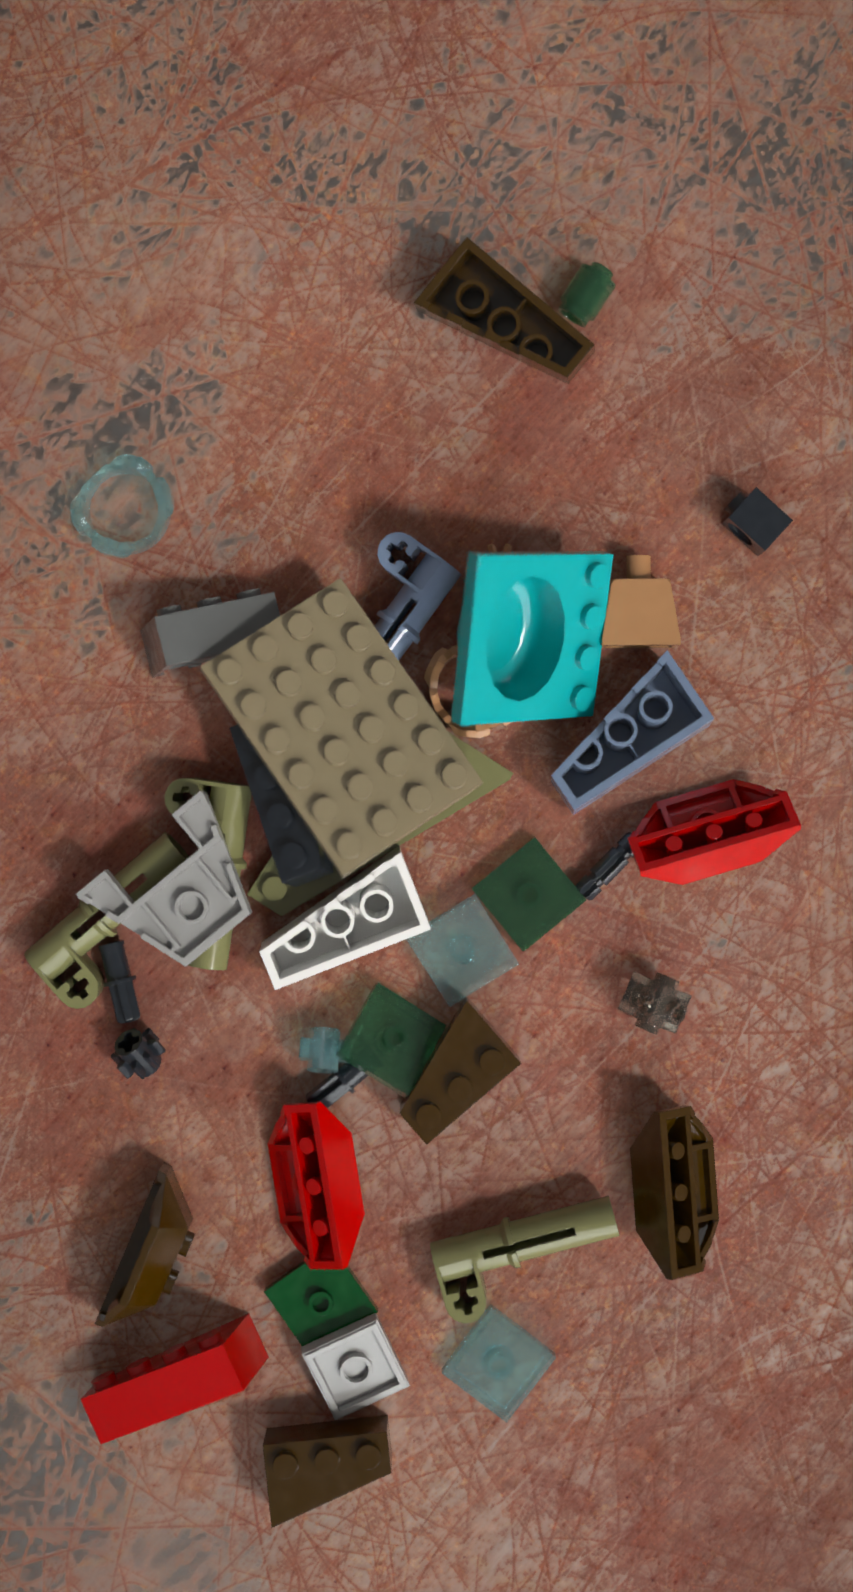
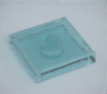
M476 894L429 922L431 930L406 939L449 1007L519 965L515 955Z
M490 1304L441 1370L443 1375L507 1423L556 1359V1354Z

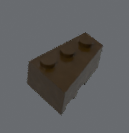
M466 995L400 1104V1115L426 1145L521 1064L519 1056Z
M388 1415L267 1428L263 1442L271 1527L278 1526L391 1474L392 1449Z

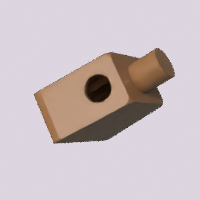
M626 556V579H611L606 618L601 639L602 648L678 647L681 645V637L670 579H651V556Z

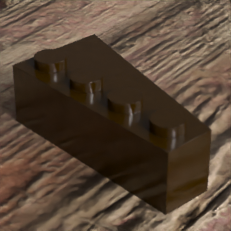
M468 237L465 238L414 301L418 312L569 384L595 352V344Z

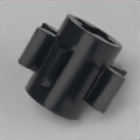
M134 1027L123 1032L117 1038L114 1046L115 1052L111 1054V1058L125 1078L129 1079L135 1073L141 1079H144L158 1070L162 1061L161 1054L166 1052V1049L161 1045L159 1038L150 1028L141 1033Z

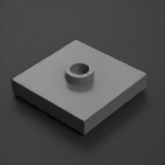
M376 1313L301 1347L302 1356L335 1420L410 1386L408 1377Z

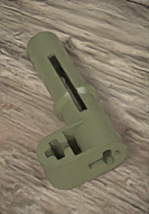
M199 777L180 778L173 781L165 793V805L171 814L187 802V800H183L185 792H190L191 795L195 796L199 791L204 790L207 794L208 786H211L210 803L240 878L241 869H246L247 862L243 858L251 802L249 785ZM233 929L191 962L189 966L207 970H227Z
M164 832L117 872L114 877L123 888H126L142 873L147 880L130 894V897L136 902L187 860L189 855L169 833ZM79 900L77 908L24 953L30 966L56 996L68 1007L75 1009L85 1008L92 1004L104 987V975L86 953L106 936L114 937L118 933L117 927L120 925L105 915L81 936L76 929L99 911L93 905L86 904L82 900ZM74 962H77L82 968L63 983L58 976ZM85 978L89 984L85 989L77 992L73 986L77 981Z
M608 1195L510 1221L509 1217H504L498 1225L431 1242L430 1249L444 1304L449 1316L461 1323H472L484 1314L486 1308L487 1292L482 1272L507 1265L517 1269L521 1267L522 1261L620 1235ZM475 1274V1276L467 1278V1294L469 1297H473L472 1302L465 1303V1299L460 1297V1281L447 1283V1281Z

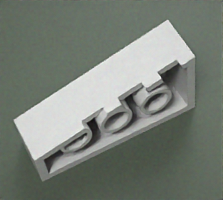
M400 846L393 849L261 943L260 954L275 990L431 930L429 920Z

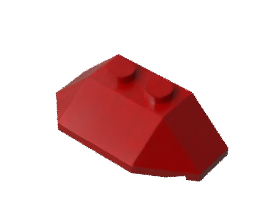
M732 779L655 802L641 820L637 829L628 837V843L641 877L684 885L762 862L801 830V823L787 791L779 789L774 791L761 785Z
M321 1102L285 1104L282 1106L281 1116L276 1122L267 1143L280 1223L294 1246L305 1256L304 1261L309 1269L343 1270L349 1265L365 1215L352 1133Z

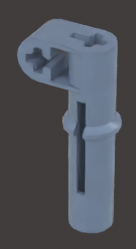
M394 532L381 540L378 546V559L383 568L392 577L401 582L403 586L387 609L377 612L376 615L380 618L374 626L386 642L414 603L417 604L388 643L389 648L399 661L412 642L419 643L420 631L462 574L410 535L403 532ZM404 547H407L405 552L413 562L421 552L425 554L408 580L403 577L409 569L406 563L398 560L393 564L395 559L391 552L394 549L401 551Z

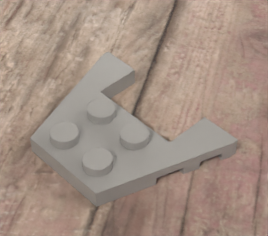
M204 790L199 791L172 814L198 846L199 850L140 899L134 902L108 869L104 870L76 893L80 900L86 904L93 905L104 912L108 918L141 936V939L185 967L252 913L209 797Z

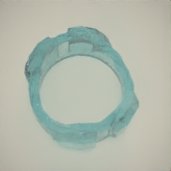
M129 454L117 456L110 464L101 467L82 486L80 493L70 504L72 524L77 532L82 536L91 538V546L103 555L121 559L144 552L158 543L165 534L170 523L171 514H173L175 509L172 489L164 477H156L153 473V466L142 457ZM120 474H133L149 481L153 487L158 504L157 521L152 532L148 536L134 542H118L103 537L97 533L91 521L90 504L95 491L104 481Z

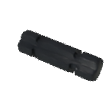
M631 832L626 833L617 842L619 845L616 848L612 847L590 869L592 873L589 876L585 874L578 881L575 887L585 899L593 900L602 891L600 887L603 884L607 886L629 863L628 859L630 857L634 858L628 843V837Z

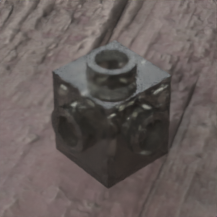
M634 971L618 1010L637 1018L635 1026L657 1035L660 1028L676 1033L680 1023L686 1016L687 1006L692 995L677 989L680 981L657 972L655 978H651Z

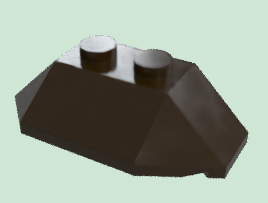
M684 1105L653 1112L630 1148L636 1232L665 1278L669 1280L703 1272L706 1264L704 1258L712 1245L719 1222L713 1138L703 1123L695 1116V1111L692 1107Z
M163 1163L156 1175L94 1323L100 1327L155 1306L162 1292L168 1295L171 1294L180 1272L173 1269L178 1254L186 1257L195 1237V1233L188 1231L193 1221V1216L172 1165Z

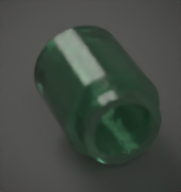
M592 262L591 265L581 264L560 297L562 303L558 311L572 323L580 327H586L589 321L596 319L614 291L616 285L611 280L613 273L598 262Z

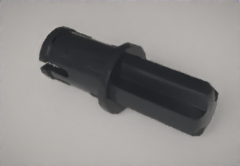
M124 940L98 946L107 982L103 984L104 987H109L116 1021L118 1023H128L139 1019L141 1014L133 984L136 975H131L124 948Z
M366 1045L341 1067L334 1066V1073L308 1092L305 1096L307 1102H321L328 1108L347 1092L353 1094L355 1092L354 1087L383 1065Z

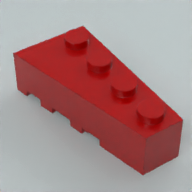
M248 1313L191 1340L172 1346L151 1358L143 1357L128 1365L126 1369L116 1374L114 1370L102 1373L91 1381L92 1387L80 1400L100 1444L244 1391L269 1356Z

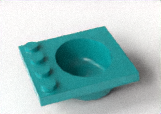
M604 551L468 552L463 606L457 626L458 657L451 722L465 726L593 716L602 650L601 639L606 618L613 562L612 553Z

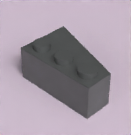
M257 588L237 593V600L222 603L221 597H212L198 601V608L182 611L181 605L158 609V616L153 617L140 630L152 678L165 675L164 671L184 666L189 668L201 666L202 662L212 660L278 618L280 613L275 593L271 592L261 595L260 589Z

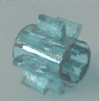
M329 1027L310 1028L309 1038H300L299 1057L300 1061H308L307 1071L325 1074L337 1073L339 1063H348L349 1040H340L341 1030Z

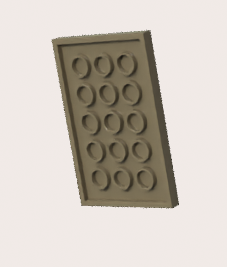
M341 578L200 667L206 680L342 878L483 784L477 772Z

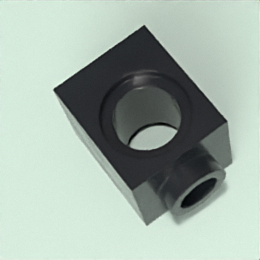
M756 487L747 496L740 491L724 510L730 515L722 525L755 555L759 556L769 548L793 520Z

